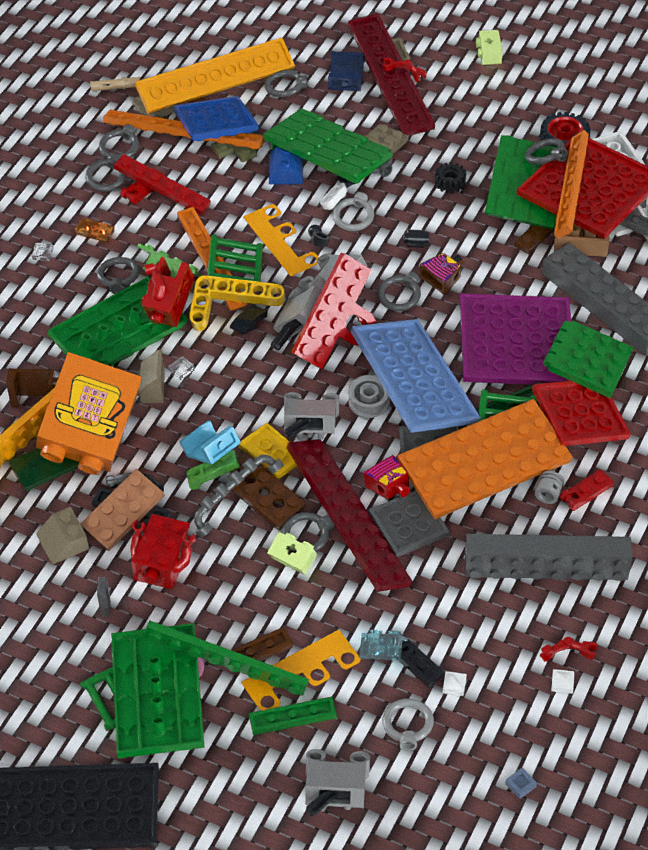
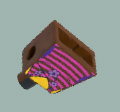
M441 253L420 264L419 277L444 295L460 279L463 259L459 255L450 258L445 253Z

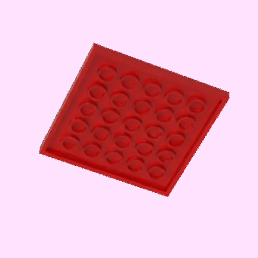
M588 137L573 224L605 239L648 197V166ZM571 139L565 144V149L567 150L568 154ZM568 155L563 162L554 160L542 165L517 189V195L558 215Z

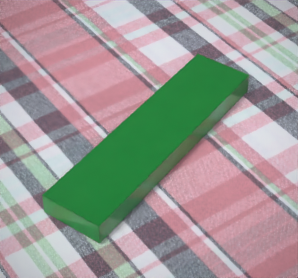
M332 697L248 713L253 735L337 718Z

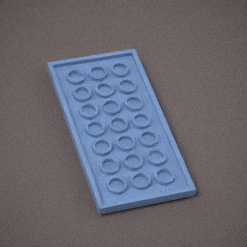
M418 319L352 326L351 333L411 433L471 425L481 419Z

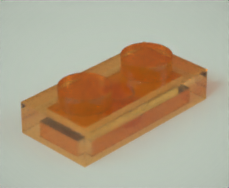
M82 218L75 228L77 235L108 243L115 232V228L112 225Z

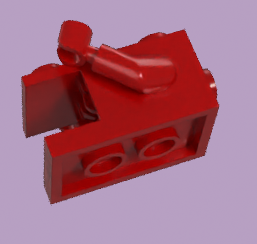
M161 257L156 265L153 263L144 265L147 276H152L148 283L147 294L143 296L141 304L151 322L177 328L195 278L189 264L181 262L176 278L170 277L171 271L165 257Z
M152 514L147 527L145 522H142V527L137 529L138 521L134 520L132 528L135 530V534L132 536L130 547L134 580L173 590L179 573L190 563L193 549L191 544L196 542L195 534H192V537L188 536L190 523Z

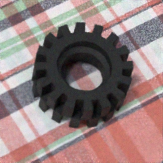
M450 162V165L444 163V166L442 164L439 165L435 172V185H437V189L440 188L441 192L445 190V193L451 191V194H454V191L458 193L460 189L463 190L466 185V170L463 169V166H459L458 163L453 165V162Z

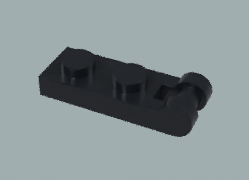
M402 637L396 646L392 645L388 649L389 654L394 659L402 663L428 688L444 676V671L406 637Z

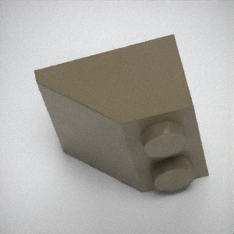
M157 350L142 361L141 370H137V375L142 377L137 396H140L141 403H164L165 370L162 350Z
M71 507L52 514L36 533L52 565L89 550L87 536Z

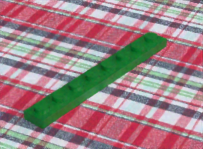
M150 620L146 627L145 638H148L153 643L167 645L172 650L183 651L194 658H202L213 665H221L232 672H240L248 675L251 679H259L267 682L270 686L286 689L292 694L304 695L309 681L305 677Z

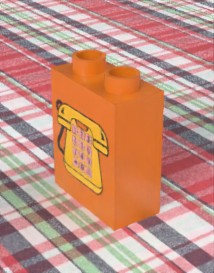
M68 352L37 434L36 448L42 450L40 455L56 463H62L64 457L79 462L78 468L91 475H100L102 470L110 472L134 406L142 377Z

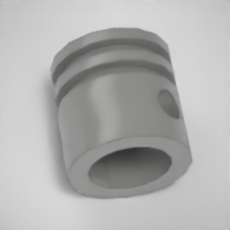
M554 471L543 472L535 490L536 498L546 504L555 503L558 500L564 483L563 477Z

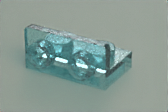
M370 630V633H362L359 658L401 661L402 641H407L408 637L402 636L400 631H388V634H382L380 630Z

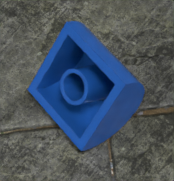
M280 147L272 150L269 155V185L303 184V158Z

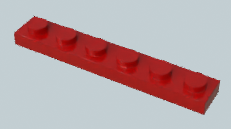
M125 154L114 164L115 170L186 208L194 207L197 214L201 216L211 205L210 199Z

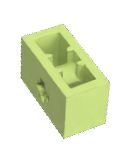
M499 30L479 31V38H476V47L478 48V58H481L482 65L502 64V46Z
M279 532L267 552L272 559L306 576L317 556L313 549L314 546L306 541H303V543L296 541L297 538L286 532L284 535Z

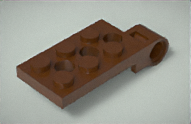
M242 452L238 456L240 467L235 470L240 472L244 469L242 463L251 456ZM261 464L231 490L278 531L283 528L285 522L290 517L300 513L306 507L305 501ZM252 478L255 480V482L246 483L245 479ZM267 490L269 494L263 496L259 494V491ZM281 502L284 506L276 508L273 503Z

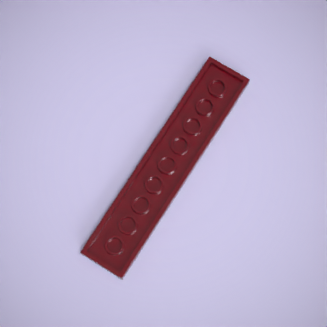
M379 14L349 20L348 27L361 53H364V59L400 131L404 135L411 136L434 130L435 123L408 70L405 68H393L391 71H384V58H391L393 61H402Z
M322 440L288 442L286 449L375 590L381 592L410 587L413 582L394 554Z

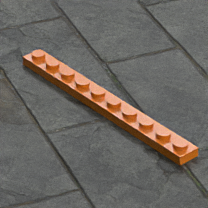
M111 109L103 116V123H109L113 126L130 124L134 128L143 131L150 130L157 133H168L173 136H185L191 139L181 121ZM240 133L235 136L227 135L217 139L209 138L203 140L215 141L220 144H232L237 147L244 146L250 149H260L265 142L263 135L254 133Z

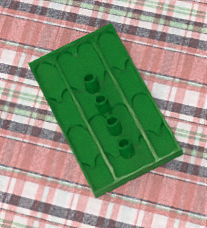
M302 108L263 134L264 140L355 184L359 183L393 157L392 151L388 147L372 142L368 137L346 130L343 126L323 119V116Z
M501 135L484 214L553 230L556 220L554 213L517 195V189L544 165L531 164L525 159L526 151L535 142L527 139H517L509 135ZM546 146L540 148L532 154V157L548 156L554 148L558 147Z
M146 277L49 329L48 336L63 350L66 356L70 352L112 367L113 364L132 356L135 352L162 340V337L181 329L183 325L187 324L188 318L182 313L177 328L151 322L141 304L143 296L148 291L150 278Z
M194 623L166 626L196 637ZM146 629L111 633L118 758L205 748L198 658H194L180 650H172L167 645L151 642L148 638H145Z

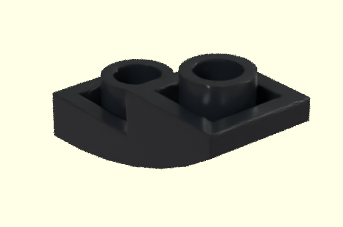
M252 305L233 320L230 324V329L237 331L239 334H247L255 329L256 322L267 317L268 310Z

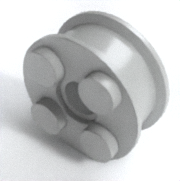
M364 375L351 382L348 389V404L352 412L365 419L378 417L388 410L390 397L377 376Z

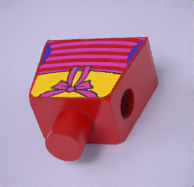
M394 455L389 456L363 472L365 487L385 499H391L397 494L401 497H406L410 492L408 473Z

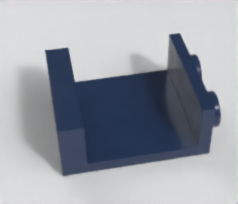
M331 51L328 90L361 91L364 53Z

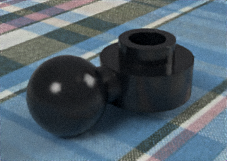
M311 225L308 229V234L313 244L321 248L327 246L330 237L322 233L319 225Z

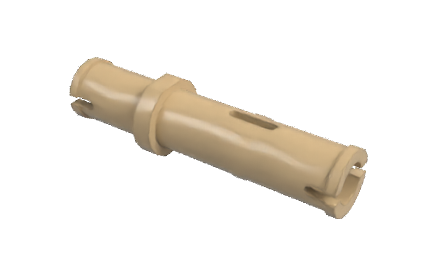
M140 76L91 81V91L122 88L126 90L127 88L136 87L135 83L140 80Z

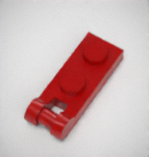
M136 181L128 188H123L120 196L124 199H129V202L135 205L154 190Z
M600 469L569 490H564L559 495V498L563 502H567L569 504L568 507L575 511L611 488L614 481Z

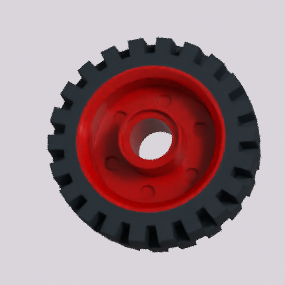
M558 112L557 115L553 113L551 117L547 116L546 120L544 119L541 124L540 141L559 139L566 144L572 137L583 130L589 134L588 137L590 138L591 129L586 119H581L580 115L575 116V113L572 112L570 115H568V112H564V114Z

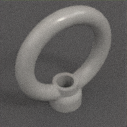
M356 192L354 198H347L339 202L333 210L335 224L346 231H360L368 227L374 219L373 207L367 202L368 196L363 192ZM348 205H354L357 208L364 207L367 211V217L359 224H347L340 219V211Z
M401 699L387 707L383 714L382 724L385 732L392 739L400 742L402 750L411 751L416 749L417 741L422 740L431 732L434 717L430 708L423 702L415 699ZM404 707L416 708L423 713L425 724L416 733L412 731L400 733L391 725L392 715L398 709Z

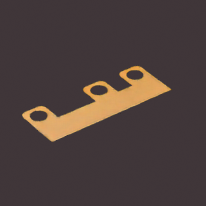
M275 204L268 205L243 216L290 276L318 265L317 259L319 257L315 252H309L298 257L284 241V238L297 232L291 223L286 222L273 227L268 221L281 215V211ZM268 208H274L277 213L269 216L265 211ZM283 226H289L292 231L288 234H283L280 229ZM307 256H314L316 262L308 264L305 262V258Z
M337 630L272 666L297 675L303 672L311 685L318 686L330 678V674L321 663L322 661L333 656L343 669H349L358 664L361 659L342 632ZM344 653L354 655L355 659L351 664H345L341 661V656ZM320 669L323 671L324 677L319 681H315L311 678L310 674L313 670ZM250 677L241 682L260 711L280 706V700L272 690L274 687L270 686L267 682L259 679L254 680ZM265 696H270L274 699V705L270 708H265L261 705V699Z

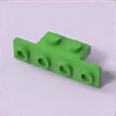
M138 244V248L150 254L145 265L150 263L156 265L161 257H165L171 271L170 277L176 278L181 262H183L176 257L174 259L168 258L169 254L161 250L158 253L149 244H145V246ZM189 264L194 276L198 278L202 276L197 272L198 268Z

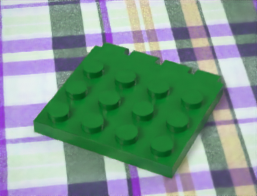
M573 320L572 322L564 321L543 365L548 367L550 372L611 398L634 347Z

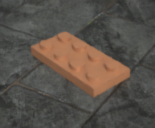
M135 469L80 525L107 551H110L132 529L133 521L137 520L139 522L165 494L140 471Z

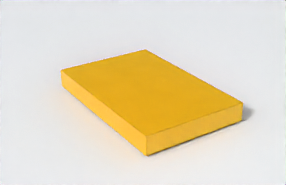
M265 423L244 438L238 445L242 451L254 459L259 455H268L275 460L279 458L284 465L272 474L278 480L297 466L286 449L290 441L268 423ZM265 462L261 463V465L265 469H267V467L269 466V464Z

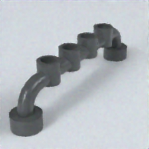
M259 455L254 460L250 457L243 462L242 466L244 469L240 472L237 470L232 472L227 477L230 481L226 485L220 483L213 489L215 494L211 498L207 495L199 502L201 507L194 516V523L198 529L196 534L203 538L213 529L208 522L205 524L202 522V516L212 509L235 486L240 484L246 476L263 462L269 464L267 469L271 474H274L284 465L279 458L275 460L268 455Z

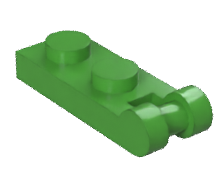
M234 450L228 452L213 464L203 463L189 469L186 473L189 480V488L196 490L201 484L239 468L240 465L236 452Z

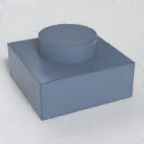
M523 767L507 778L505 782L519 799L537 786V782Z

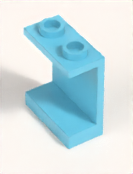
M209 420L179 441L188 458L208 464L215 463L241 443L234 427L228 426L217 434Z

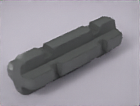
M131 473L118 474L116 477L113 475L107 476V487H115L117 484L119 486Z

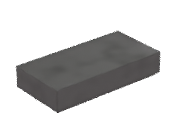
M106 577L98 578L97 598L101 617H108L110 615L111 598Z

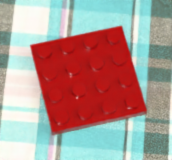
M573 381L534 384L532 387L541 410L552 425L560 445L572 446L629 439L631 433L612 397H606Z

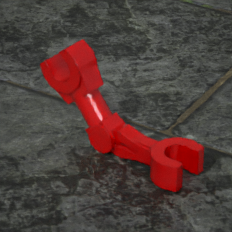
M384 58V71H391L393 68H405L412 72L416 82H420V76L427 78L426 70L420 67L416 68L411 60L393 61L391 58Z
M565 637L553 646L546 645L542 647L541 651L543 653L539 656L546 662L553 658L555 653L566 649L571 650L572 648L580 651L579 654L585 658L593 660L595 652L589 650L596 651L598 644L592 641L580 643L574 641L571 637Z

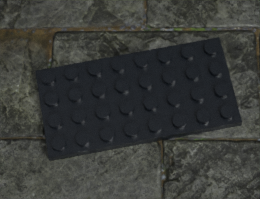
M159 763L0 768V850H81L157 847Z

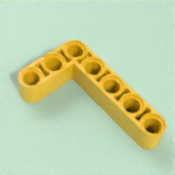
M200 276L196 280L189 315L191 325L197 331H202L207 327L212 299L281 306L285 302L284 288L274 283ZM204 285H209L205 289L201 288ZM222 287H226L224 291L219 290ZM240 289H244V290H245V291L242 292V293H238V292H237V291L240 290ZM258 291L263 292V293L260 294V295H256V294H255V293L258 292ZM276 293L281 294L278 297H273V295ZM201 301L206 302L203 305H198V303ZM197 318H202L200 322H195Z

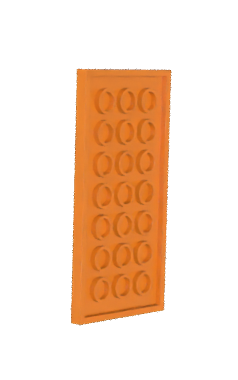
M534 399L406 451L397 457V460L407 471L411 483L434 520L539 476L545 471H550L572 462L573 459L566 446L560 445L552 425Z

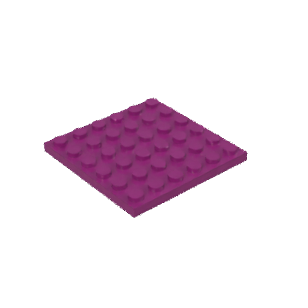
M460 293L463 382L533 385L538 382L542 384L571 381L548 371L549 368L543 365L563 322H571L569 298Z

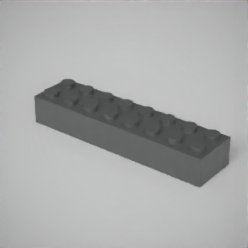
M570 242L543 259L542 275L645 356L648 355V302Z
M466 534L465 577L494 579L533 578L536 580H628L633 558L631 537Z

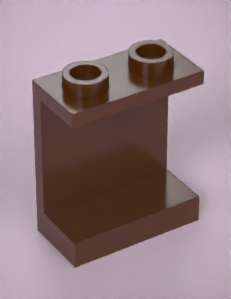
M9 368L6 386L11 407H19L21 396H46L55 388L58 380L55 377L54 370Z

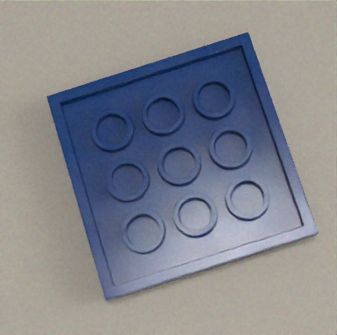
M239 96L174 105V112L193 141H203L209 138L217 139L221 136H235L240 133L249 134L253 131H258V123Z

